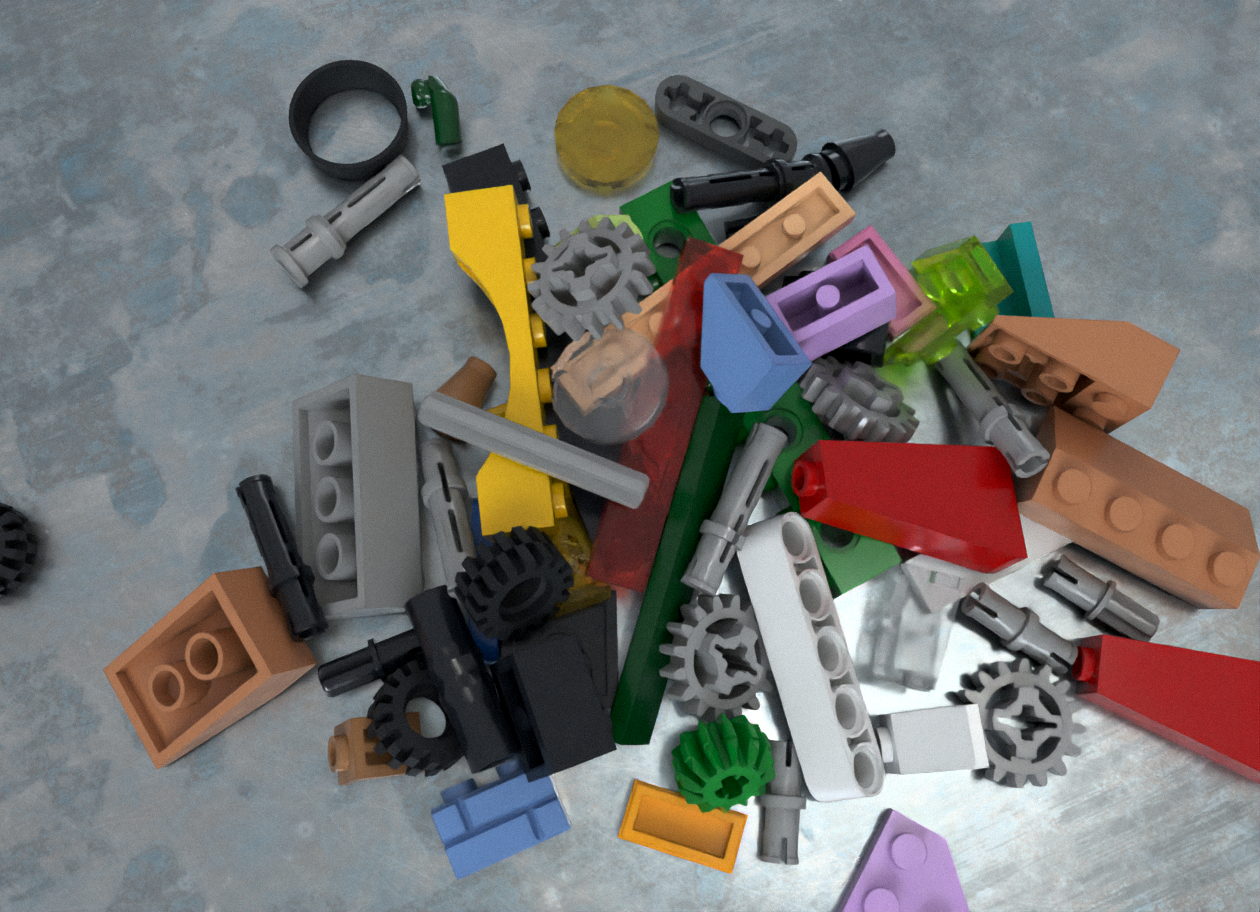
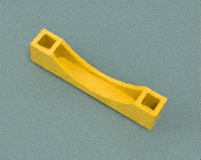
M513 185L444 194L450 250L459 268L480 286L496 308L503 323L510 354V390L505 419L559 440L557 425L546 424L544 403L554 402L550 369L539 368L537 348L547 346L545 324L537 313H533L531 295L527 290L528 284L539 280L537 275L531 270L532 264L536 263L535 257L526 258L524 239L533 238L529 204L519 205ZM491 452L476 475L482 536L490 543H495L494 534L503 531L507 537H510L512 527L522 526L525 531H527L529 526L538 528L540 532L544 531L547 535L560 534L558 518L568 517L564 482L554 483L553 477Z

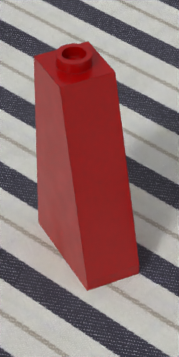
M818 440L794 460L791 478L794 493L799 496L802 517L985 574H995L1028 558L1010 465L996 446Z
M1105 634L1081 638V645L1077 646V658L1073 665H1071L1072 677L1074 680H1077L1076 695L1260 784V661Z

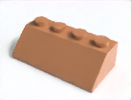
M1056 406L1050 407L1036 436L1041 445L1049 452L1050 459H1045L1048 462L1047 465L1037 474L1028 478L1017 477L1014 483V490L1019 514L1073 540L1074 543L1199 609H1238L1260 559L1249 509Z

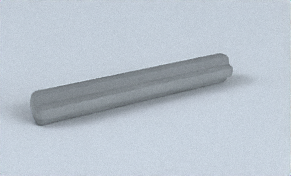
M431 391L421 404L418 420L425 426L632 509L638 508L645 498L650 480L646 474L437 391Z

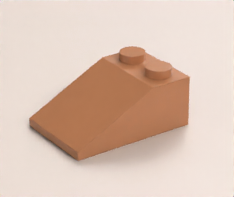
M261 566L213 573L103 669L156 769L166 767L273 699L317 664L305 641H292L282 607H280L277 598L271 597L266 585L268 577Z

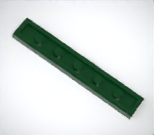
M704 395L701 399L610 711L613 725L612 737L614 742L619 745H649L668 681L667 677L660 676L659 670L670 664V656L661 653L659 646L666 643L672 644L674 636L666 628L668 622L683 623L684 621L680 607L683 604H690L694 589L680 580L691 562L703 535L699 532V529L704 519L710 520L721 498L745 412L731 413L716 397Z

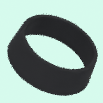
M360 60L335 61L314 70L299 84L293 94L289 107V126L297 145L321 170L342 179H365L377 175L402 153L408 133L407 103L397 81L382 68ZM365 88L376 91L390 100L400 115L401 124L393 141L381 153L366 161L352 164L330 162L313 153L308 139L309 122L315 109L328 96L344 89Z

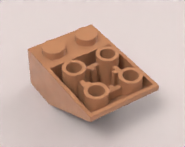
M996 315L966 347L969 355L981 367L988 378L994 380L1003 379L1020 388L1021 394L1032 403L1044 407L1056 406L1106 434L1151 409L1180 352V349L1128 321Z

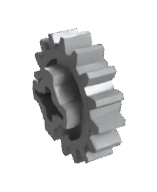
M603 217L597 228L593 229L587 219L581 220L578 233L571 235L569 231L562 229L559 231L562 242L557 247L548 244L542 247L548 258L545 262L532 264L531 270L537 275L539 280L527 285V290L535 299L531 305L537 314L555 334L559 336L566 331L573 341H579L587 329L596 340L602 339L604 326L610 323L619 331L623 329L624 321L621 316L627 311L640 314L642 308L636 299L638 295L652 294L654 288L646 277L656 272V267L649 258L650 250L639 233L634 234L628 223L623 221L615 227L609 217Z
M828 356L826 360L819 357L815 359L799 383V386L804 389L801 394L802 397L815 403L811 410L816 413L821 422L840 432L846 441L908 443L920 424V421L913 417L916 411L902 403L905 398L900 388L885 380L871 366L856 361L852 365L850 361L844 360L841 364L832 356Z
M719 593L715 597L707 594L699 595L698 605L683 604L680 607L682 617L684 618L683 623L668 622L666 626L668 631L674 636L672 644L666 643L659 646L661 653L670 656V664L659 670L660 676L671 678L675 681L667 692L669 698L684 701L682 711L686 714L698 716L703 720L711 722L715 721L721 713L728 720H731L738 715H742V708L757 711L760 708L756 693L759 690L771 693L774 687L766 679L767 671H772L752 603L740 601L739 595Z
M1022 658L1013 660L1010 671L1009 666L1004 660L990 663L992 677L983 671H977L970 675L974 685L977 687L975 691L968 689L958 691L957 696L964 703L978 704L989 762V768H986L985 779L999 782L1006 774L1008 787L1023 789L1026 777L1033 786L1043 787L1048 785L1046 770L1060 776L1068 773L1065 763L1061 760L1064 755L1080 757L1082 751L1075 744L1071 743L1072 734L1086 733V726L1074 723L1071 714L1078 712L1083 708V705L1080 701L1067 702L1063 695L1071 686L1068 680L1049 682L1052 667L1041 665L1031 672L1029 660ZM1005 685V689H1001L1000 700L990 709L985 708L992 694ZM1039 694L1046 701L1051 714L1039 701ZM1016 715L1021 719H1025L1026 722L1036 723L1038 727L1020 730L1011 727V724L1000 723L998 718H1011V716ZM984 731H987L998 744V753L989 744ZM1051 737L1047 748L1037 757V748Z

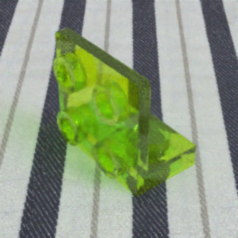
M976 235L928 249L911 262L919 274L917 280L921 289L930 299L938 301L940 307L886 349L883 365L903 363L905 367H908L920 361L933 364L946 357L957 347L954 338L968 327L971 331L976 330L990 322L1000 313L997 304L1014 291Z

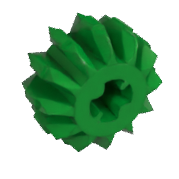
M721 713L715 721L705 723L699 720L697 730L680 734V745L671 751L673 758L672 767L679 792L684 795L687 804L698 805L702 813L710 812L716 807H719L723 813H727L732 806L741 804L747 807L750 797L761 796L766 793V783L776 777L771 754L772 747L765 732L761 731L759 724H751L745 714L728 720Z

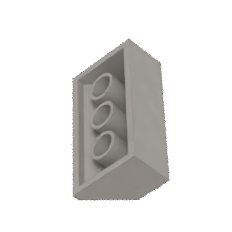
M354 374L292 401L296 543L303 563L311 566L315 581L312 584L314 593L327 620L382 616L406 612L405 603L417 594L422 593L425 586L421 559L420 534L422 521L419 515L417 479L419 465L416 460V410L413 405V385L409 382Z

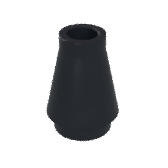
M880 128L872 133L826 143L819 154L823 155L828 161L833 187L837 191L847 193L883 162L891 159L895 155L896 148L889 132Z

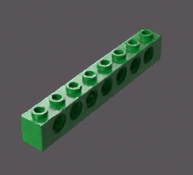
M673 180L619 207V215L630 216L631 221L640 230L644 243L651 252L649 258L655 265L656 272L646 278L654 288L652 293L717 247L698 212L679 215L674 211L670 200V186L674 185ZM664 243H671L679 247L682 253L674 258H666L658 254L655 248ZM701 333L680 348V350L683 351L688 348L698 367L693 369L696 380L704 394L712 397L715 395L713 385L700 367ZM797 381L769 410L745 412L736 446L741 443L745 446L754 422L758 424L764 423L769 426H779L788 433L790 445L782 448L762 492L765 494L770 491L781 510L776 513V516L787 512H797L801 515L799 496L794 493L791 484L794 460L818 440H831L818 416L811 410L812 406L809 401L802 397L803 391ZM804 517L812 530L833 600L903 562L892 544L844 530L846 535L845 545L841 548L831 547L823 541L820 535L821 522Z

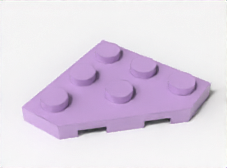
M888 808L837 912H969L947 840L898 811Z

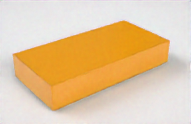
M634 779L618 838L732 874L748 815L729 809L727 813H723L719 807L710 812L702 813L698 805L687 804L684 795Z

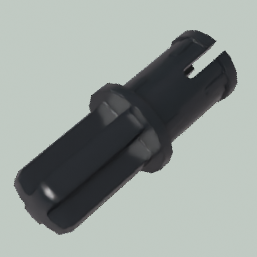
M413 628L377 643L374 638L369 639L367 647L322 664L318 668V678L327 696H338L380 678L385 683L390 674H393L398 668L401 670L406 663L417 660V663L423 662L425 657Z

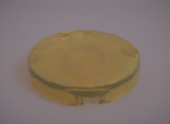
M613 85L588 87L572 96L558 113L554 128L557 158L568 175L584 186L597 189L598 186H612V189L626 187L642 178L655 161L659 142L656 116L647 102L629 89Z

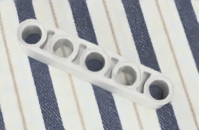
M787 512L749 524L742 535L746 538V541L741 551L736 550L809 792L817 801L822 803L875 797L882 791L885 782L884 764L812 530L804 517L797 512Z

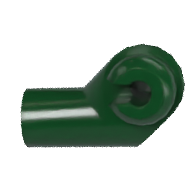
M429 75L428 80H414L411 83L413 104L417 108L432 107L436 145L449 146L461 144L462 135L456 97L440 77Z

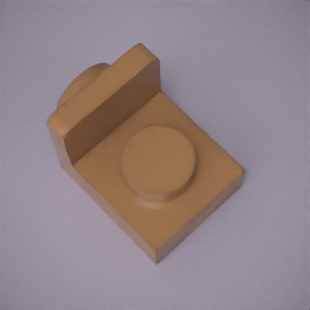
M419 712L405 713L410 727L421 735ZM367 717L350 718L334 727V736H331L328 741V762L331 771L338 773V783L340 786L351 785L364 780L405 776L407 765L402 764L395 771L387 765L393 756L386 751L379 757L373 749L380 742L378 736L373 738L368 736L367 728L374 721L373 719Z

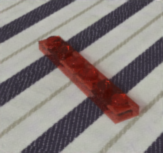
M688 237L684 241L618 460V464L646 474L650 478L649 487L642 504L636 509L629 508L610 499L606 500L584 574L587 577L641 593L645 591L707 382V376L700 367L704 281L710 273L739 274L744 257L742 254L692 237Z

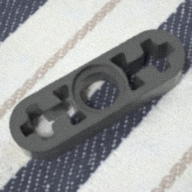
M670 76L663 80L656 90L655 116L659 123L667 129L751 170L760 168L763 163L772 158H781L785 162L793 161L797 150V137L788 125L687 76ZM679 96L687 98V106L681 105L677 111L669 108L670 101H676ZM705 105L707 107L703 113L702 123L698 124L695 122L696 114L700 115L701 107ZM728 115L738 122L740 130L730 137L719 136L712 130L710 122L717 116ZM752 128L755 130L754 137L750 138L749 146L745 147L743 144L746 140L748 129ZM772 140L781 144L779 151H776L772 157L763 154L764 147L768 146Z

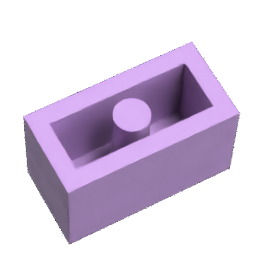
M868 244L765 297L810 361L896 318V291Z

